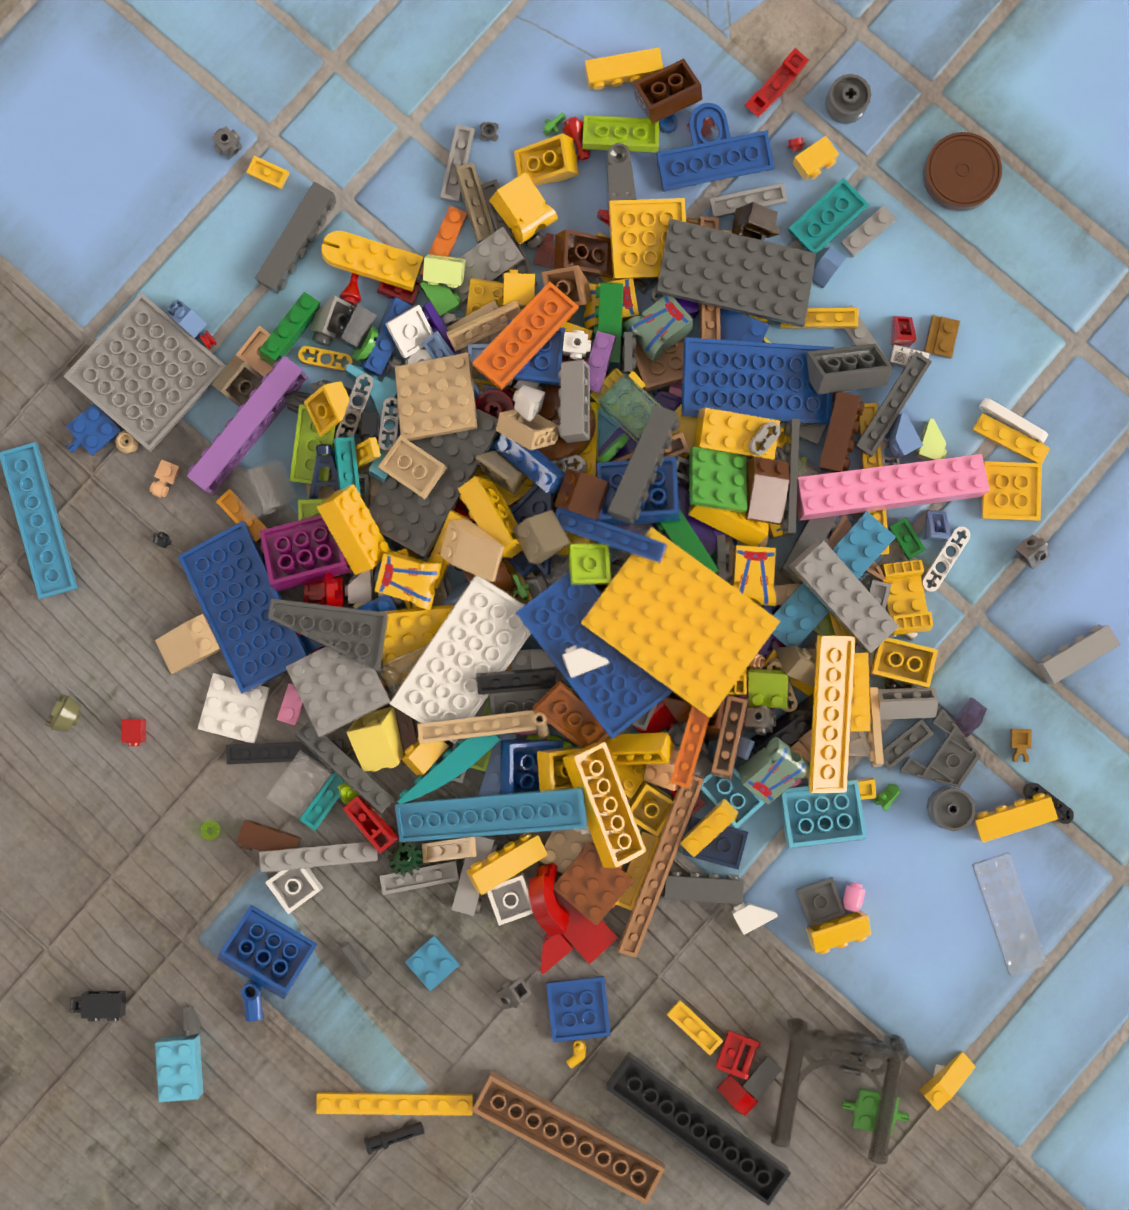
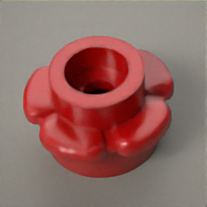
M803 137L788 140L789 146L787 148H791V151L802 150V146L806 143H804Z

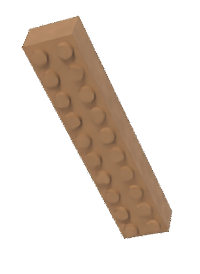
M492 1070L473 1104L472 1112L646 1205L665 1170L664 1162Z

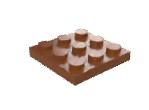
M589 842L555 882L554 890L597 926L632 885L634 879L620 867L604 868L596 847Z

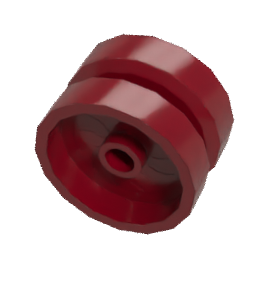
M499 388L490 389L483 392L477 398L475 408L499 419L501 412L514 410L515 401H513L515 393L504 388L502 391Z

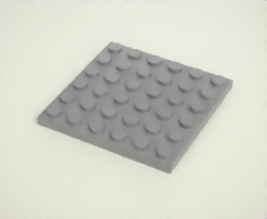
M140 293L63 377L146 449L152 452L212 386L211 384L226 365L143 293Z

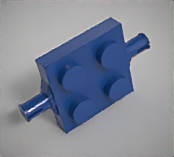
M94 403L66 425L75 439L66 448L72 453L81 446L93 456L116 438L121 430L117 427L115 421Z

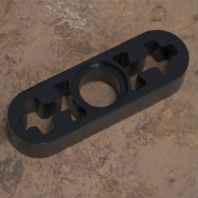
M1030 782L1024 786L1023 794L1027 799H1033V794L1030 796L1031 791L1029 788L1036 787L1035 791L1037 793H1044V795L1047 794L1052 798L1055 810L1067 811L1066 815L1068 817L1066 819H1061L1062 815L1056 812L1057 822L1068 824L1073 820L1074 813L1072 809L1041 785Z

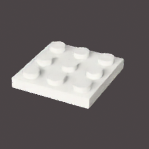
M213 673L198 729L254 744L270 688L260 685L241 694L234 678Z

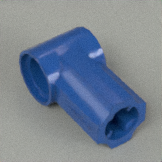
M249 980L241 989L245 1020L249 1022L263 1019L262 986L252 980ZM247 987H253L256 994H250Z

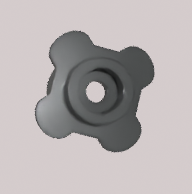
M483 122L480 124V139L482 141H496L498 139L497 129L499 126L497 123Z

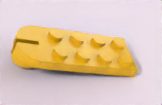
M344 231L329 233L324 238L321 248L322 257L330 266L409 291H413L423 261V256Z

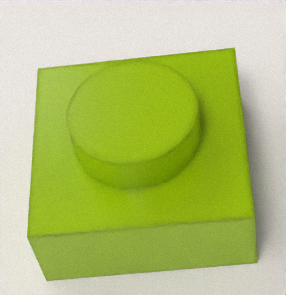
M346 783L337 786L342 802L345 805L359 796Z

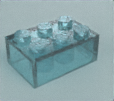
M626 373L598 400L602 409L638 442L654 406L662 407Z

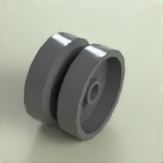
M846 74L837 78L832 84L825 102L829 116L842 124H850L859 120L870 103V86L859 75Z
M942 787L934 791L929 797L926 807L928 816L935 825L951 831L963 830L969 826L974 819L976 811L971 796L964 790L952 787Z

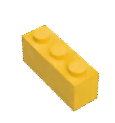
M724 798L684 835L680 844L695 857L735 820L738 811Z

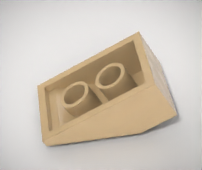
M467 518L450 520L440 556L453 566L493 582L496 578L504 546Z
M204 614L183 623L155 640L171 675L221 651Z

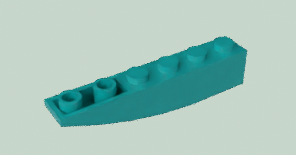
M498 735L460 739L457 742L459 746L454 751L450 748L442 756L444 760L439 764L436 761L428 769L430 772L425 777L423 775L419 776L413 782L415 786L411 790L406 788L399 795L401 799L397 802L403 804L419 798L455 779L474 765L501 739Z

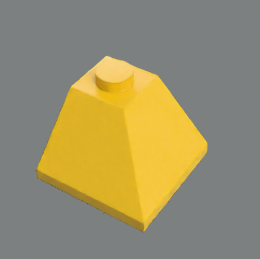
M342 381L323 385L304 401L320 437L343 420L349 396Z

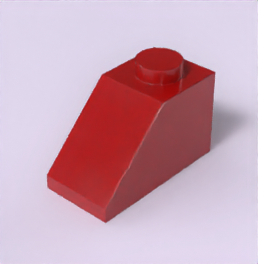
M546 933L544 935L545 940L543 941L541 959L542 974H545L573 950V946L563 934L550 936Z

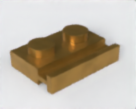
M933 315L924 352L951 359L960 321Z

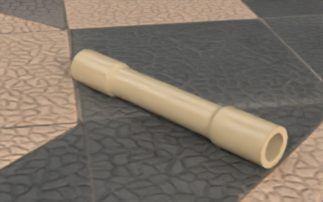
M537 713L534 716V723L537 726L538 735L541 739H548L550 731L546 724V717L542 713Z

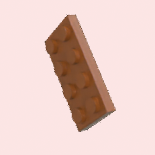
M560 680L532 707L535 713L544 714L549 724L580 748H584L592 743L603 742L609 736L580 697Z

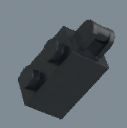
M86 991L81 994V997L70 998V1012L81 1013V1018H88L90 1022L99 1021L100 1018H107V1021H118L119 1018L126 1014V991Z

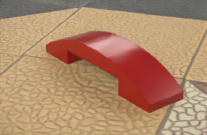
M794 48L777 71L759 91H756L744 106L757 118L761 117L795 80L809 62V59L798 49Z

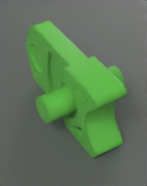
M561 112L553 121L546 119L543 133L547 137L552 132L557 134L559 132L557 126L564 121L566 115Z
M513 573L512 576L518 586L513 593L514 595L520 593L524 601L529 598L526 590L530 589L528 584L522 586L517 574Z
M889 784L873 802L876 805H881L882 809L886 811L901 791L896 784Z

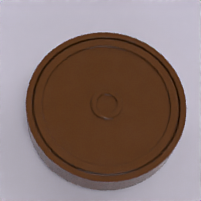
M969 132L953 133L942 138L928 154L923 167V180L929 195L939 205L954 211H968L984 204L996 191L1002 176L1001 159L995 147L982 136Z
M561 386L542 390L545 392L542 408L538 413L557 425H561V418L558 412L561 406V399L559 398V388ZM591 404L589 414L590 440L567 443L560 437L558 432V439L555 444L538 448L537 450L550 461H557L575 455L579 456L584 452L594 436L596 427L595 413Z

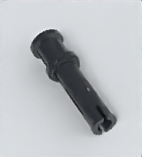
M420 1121L386 1133L382 1131L380 1135L371 1138L364 1137V1143L367 1153L370 1155L373 1151L382 1148L388 1149L394 1143L425 1134V1131Z

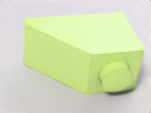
M930 418L926 421L920 438L923 446L916 450L914 457L925 461L944 459L947 453V449H945L946 442L935 420Z

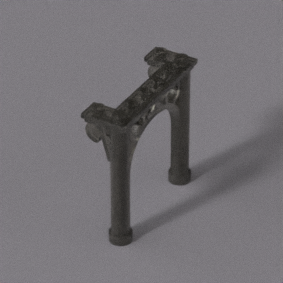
M799 1018L788 1019L787 1025L790 1042L775 1128L771 1134V1143L778 1147H788L790 1145L799 1088L804 1078L815 1069L834 1064L846 1065L865 1073L872 1079L878 1089L879 1098L868 1159L876 1164H886L889 1156L887 1150L904 1060L906 1061V1058H909L904 1038L892 1034L890 1036L884 1035V1041L880 1039H873L872 1041L866 1040L861 1036L848 1037L839 1032L831 1034L820 1029L808 1030L807 1022H804V1020ZM812 1048L825 1051V1055L818 1060L812 1058L808 1053ZM829 1048L841 1050L838 1053H832L833 1057H830ZM851 1052L863 1053L861 1062H858V1057H855ZM803 1057H805L810 1064L801 1070ZM878 1058L882 1060V1065L878 1068L870 1069L866 1065V1060ZM885 1072L882 1087L877 1075H880Z

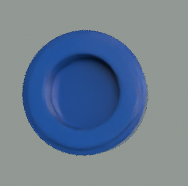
M672 114L660 120V130L667 134L674 132L678 124L677 117Z

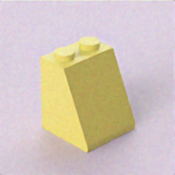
M393 706L374 710L354 720L347 731V735L364 772H375L386 767L394 768L399 765L401 758L404 756Z

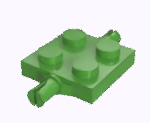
M860 1088L855 1103L843 1100L842 1109L852 1110L854 1113L852 1126L856 1129L892 1136L896 1120L909 1121L908 1113L898 1112L897 1108L900 1099L898 1095Z

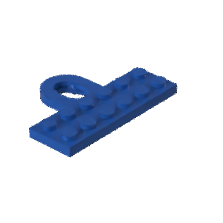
M713 103L699 105L690 116L689 130L692 146L656 153L663 192L773 170L775 168L768 130L730 137L727 116L720 106ZM706 117L712 118L714 124L718 127L719 135L714 141H706L701 135L703 120Z

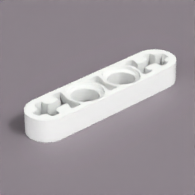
M983 398L979 405L983 412L1042 444L1048 437L1047 432L991 399Z
M958 527L952 531L950 539L946 540L922 578L924 591L933 592L939 588L970 539V532L967 528ZM963 531L965 538L960 539L957 544L953 543L958 538L956 533ZM948 546H952L955 549L953 557H949L946 554ZM938 562H942L945 565L943 573L936 571L935 566ZM934 575L939 576L940 579L936 577L933 580L934 587L928 588L926 580H931Z

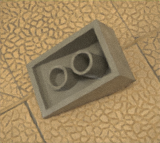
M495 450L476 457L483 474L494 480V482L512 495L516 494L528 478L506 457Z

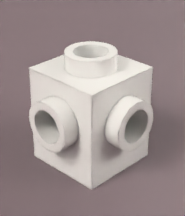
M573 330V333L565 332L563 355L570 356L571 359L581 360L582 357L586 358V352L591 350V340H588V334H584L585 332L581 330Z

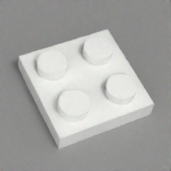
M420 305L412 307L385 323L403 358H407L423 348L422 342L434 334Z

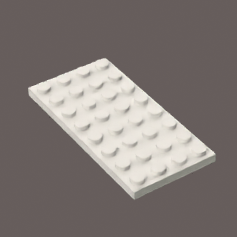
M475 575L391 699L390 704L420 723L474 717L489 695H478L476 674L506 671L531 634L516 614L525 604L486 579ZM457 739V740H449V741H451V742H453L454 744H456V742L458 741V739Z

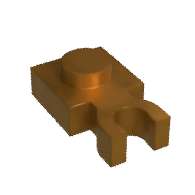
M1010 729V748H1015V752L1012 755L1013 762H1018L1020 754L1023 756V762H1029L1026 748L1031 749L1032 729Z

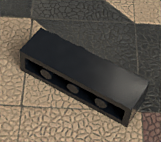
M813 693L797 704V708L794 711L786 712L778 718L772 733H766V735L756 734L751 738L759 751L766 748L774 737H778L789 746L812 729Z

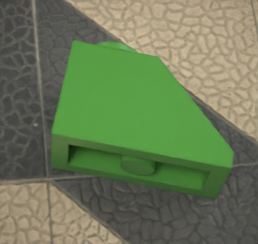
M425 282L420 284L421 289L429 302L432 303L440 318L446 313L453 314L460 309L459 303L461 300L456 292H451L450 288L431 285Z

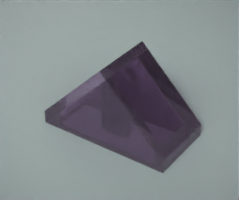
M971 697L954 719L955 724L966 738L982 724L987 708Z

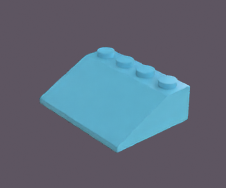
M858 780L847 781L846 792L811 793L809 792V786L788 788L781 794L787 849L867 839Z

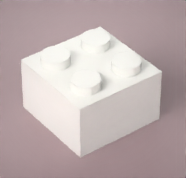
M310 868L280 871L265 882L288 914L323 889Z
M523 873L512 876L487 892L499 926L533 913L529 901L528 885Z

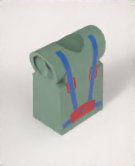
M665 295L642 312L640 316L627 320L622 327L626 332H632V337H635L636 342L642 346L643 352L652 362H655L662 355L663 351H666L692 333L693 319L674 297Z
M774 737L766 748H763L738 767L743 786L769 805L794 784L795 779H801L810 772V763L798 753L791 751L789 746L781 739Z

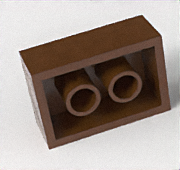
M681 59L633 83L635 98L652 124L703 100L701 83L685 59Z

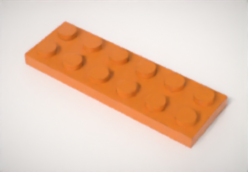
M549 282L472 362V366L502 391L570 319L579 306Z

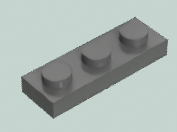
M919 719L883 748L884 766L888 770L893 768L934 734L922 719Z

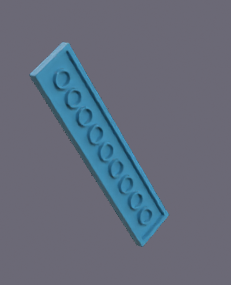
M582 787L394 804L400 842L588 827Z

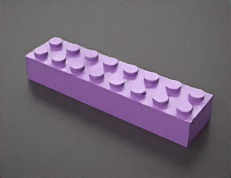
M286 356L282 359L279 358L275 362L272 372L270 374L267 373L263 377L262 384L258 389L255 388L250 393V399L246 404L240 405L237 410L238 414L227 421L225 430L214 437L212 446L209 449L206 448L202 452L199 462L197 464L194 463L189 468L187 477L211 495L217 492L287 405L285 404L287 395H290L293 391H298L309 378L300 367Z

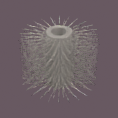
M256 462V467L247 470L248 472H236L246 473L241 474L244 477H239L241 481L236 479V483L233 482L234 486L236 484L234 488L238 491L236 493L238 494L240 491L239 497H241V500L239 499L238 501H241L242 508V496H244V500L248 501V503L244 501L245 510V505H247L248 516L251 513L256 517L259 514L260 516L263 514L267 516L268 514L276 513L281 507H284L283 504L290 506L285 503L288 500L285 497L290 499L293 498L291 495L293 496L294 494L293 492L290 494V485L287 487V484L284 483V481H287L283 477L282 470L284 468H281L280 471L278 463H272L276 466L273 469L267 465L257 467Z

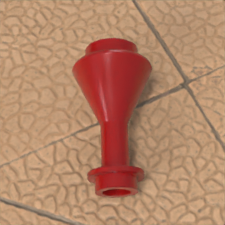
M572 117L564 122L562 131L567 136L573 138L579 153L576 158L582 162L590 158L591 152L582 149L584 122L578 120V117Z
M351 273L349 284L339 295L340 299L351 305L362 301L357 284L359 275Z

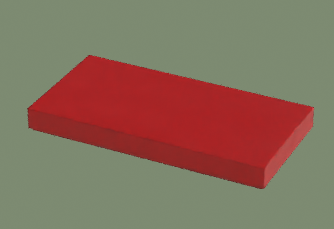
M554 890V896L559 907L570 915L566 933L562 934L583 958L591 964L618 939V936L603 920L596 926Z

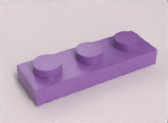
M599 331L596 333L587 363L590 367L591 391L601 392L617 338L614 335Z

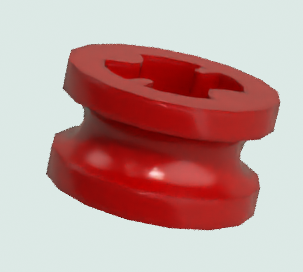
M207 330L204 335H199L209 350L212 345H217Z

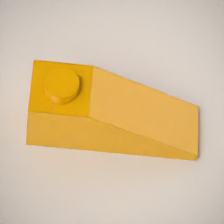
M961 1051L919 1091L938 1111L954 1096L976 1066Z

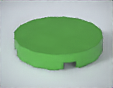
M371 327L361 349H353L352 358L361 362L371 353L375 346L374 337L379 335L377 328Z
M623 432L599 455L597 461L599 463L608 462L627 443L629 437Z

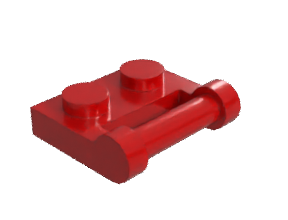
M728 1030L715 1068L748 1080L751 1063L761 1042ZM748 1044L750 1046L742 1068L737 1069L744 1046Z

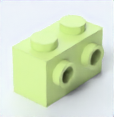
M428 254L424 258L423 281H428V284L431 285L444 283L452 288H457L458 285L461 286L464 282L466 259Z

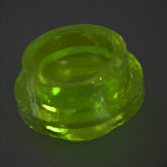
M211 820L203 823L200 829L202 837L206 840L216 839L220 834L219 824ZM208 827H211L213 829L212 834H209L207 832Z

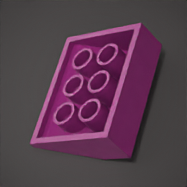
M321 515L260 530L269 583L276 591L324 579V573H332V576L351 572L346 558Z

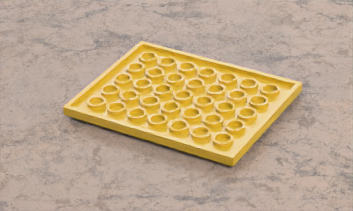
M651 527L645 537L667 544L661 563L659 564L631 554L581 624L710 718L780 621Z

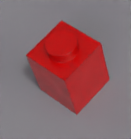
M122 719L121 743H128V747L140 746V743L146 742V719Z

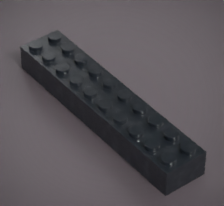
M628 1052L606 1084L608 1091L767 1206L770 1205L791 1174L787 1165L630 1052Z

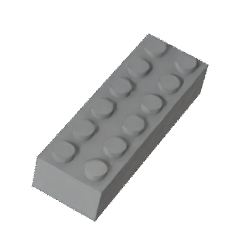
M816 539L789 565L850 636L855 637V641L864 651L872 653L899 627L824 540Z

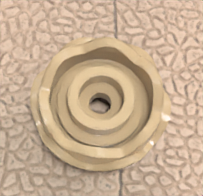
M126 430L121 431L115 440L117 449L124 454L135 452L139 446V442Z

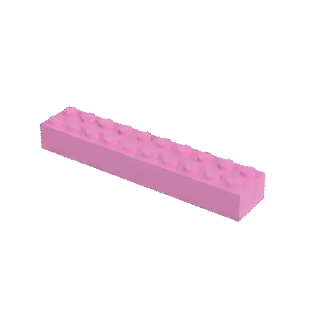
M982 454L798 477V519L801 521L982 497L990 491Z

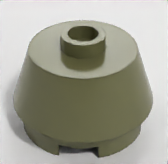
M61 693L59 698L62 701L57 700L48 717L52 720L51 722L47 720L45 725L52 728L51 730L68 732L71 726H76L81 715L78 712L81 706L70 695L66 696Z

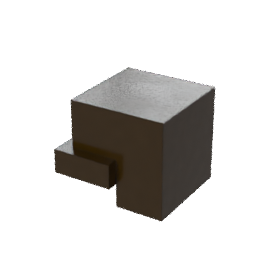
M755 202L736 208L731 233L762 241L765 240V237L770 238L779 235L781 227L776 225L778 212Z

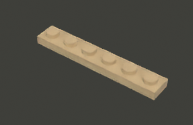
M530 710L417 724L419 744L537 730V726L534 723L535 712Z

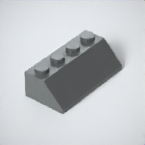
M876 344L810 351L806 355L810 383L817 394L886 386L892 371V366Z

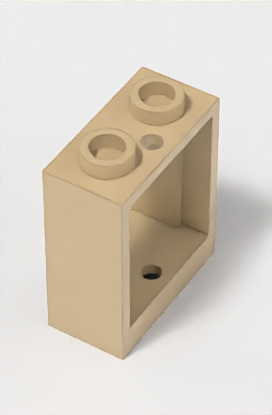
M514 409L499 414L496 431L525 448L534 450L555 444L558 439L559 425L539 414L531 422L526 421Z

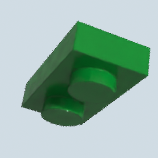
M906 517L888 527L890 532L896 536L895 540L908 560L926 550Z

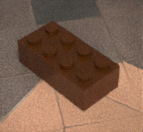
M841 391L837 392L819 463V468L822 471L835 473L849 470L851 462L850 458H848L849 452L853 453L855 447L853 436L858 434L860 427L858 417L863 415L865 407L861 396Z

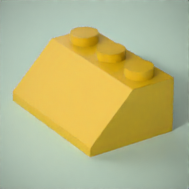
M861 910L805 928L812 950L819 954H825L830 951V948L836 946L837 948L846 947L848 942L854 940L856 942L864 941L867 939V936L871 935L868 915Z

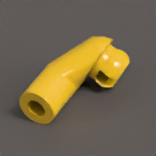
M576 1040L573 1043L574 1055L566 1061L571 1069L586 1057V1045L582 1040Z

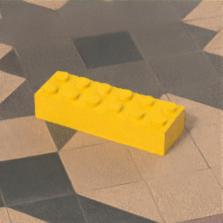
M592 743L563 757L562 759L573 788L582 787L588 828L603 867L617 868L646 852L606 743Z

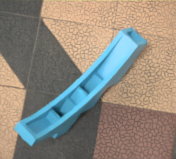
M349 363L345 368L346 376L356 382V379L361 374H367L358 365L353 366ZM371 374L373 387L369 398L380 415L381 424L383 402L389 397L397 399L396 379H390L385 376L381 382L377 376ZM367 378L359 381L363 391L365 386H370ZM393 403L389 406V415L393 416V408H397L394 407ZM387 421L384 427L387 430H391L395 427V423ZM386 435V443H383L386 448L391 444L390 435ZM380 450L381 456L373 460L369 468V475L384 483L389 475L378 468L387 453Z

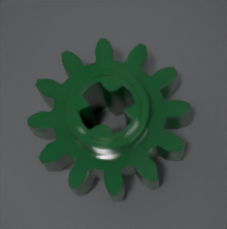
M399 842L398 849L391 848L394 854L388 855V858L392 860L389 862V866L394 868L395 874L400 872L404 877L406 872H409L412 876L413 869L420 870L417 863H423L422 858H420L422 852L417 850L416 844L411 846L409 842H406L405 846H403ZM404 857L409 858L407 861L402 860Z

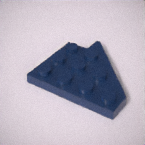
M535 484L510 510L516 522L520 524L527 518L553 510L554 494L546 493ZM523 550L512 558L505 557L521 577H526L536 566L545 575H550L551 557L541 564L529 563Z

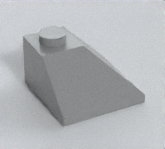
M332 296L315 313L310 331L324 334L333 341L344 344L335 339L337 335L336 329L340 323H343L346 317L344 313L351 304L336 296Z

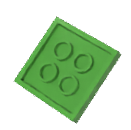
M694 446L690 448V504L740 513L746 512V456Z

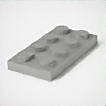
M501 227L460 257L466 259L464 282L461 286L458 285L457 288L453 289L464 303L468 300L471 278L495 281L503 273L508 272V270H511L525 260L504 227Z

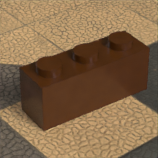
M247 819L242 824L236 843L241 844V848L252 851L253 848L259 850V852L297 849L302 837Z

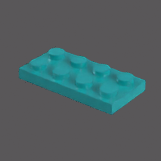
M842 178L788 228V231L808 252L818 254L867 209L869 204L845 178Z

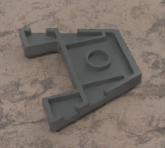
M941 708L932 723L947 732L948 735L927 766L908 756L900 771L905 774L960 788L981 755L949 717L947 712Z

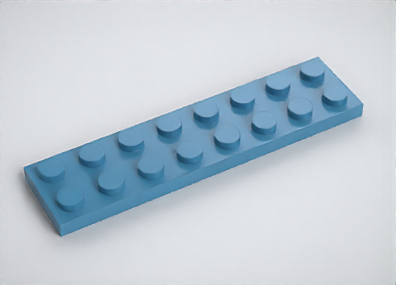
M34 442L0 452V461L38 599L42 600L78 589L38 443Z
M866 511L832 550L856 578L859 579L896 536ZM802 582L773 615L780 622L771 634L786 647H798L829 611Z

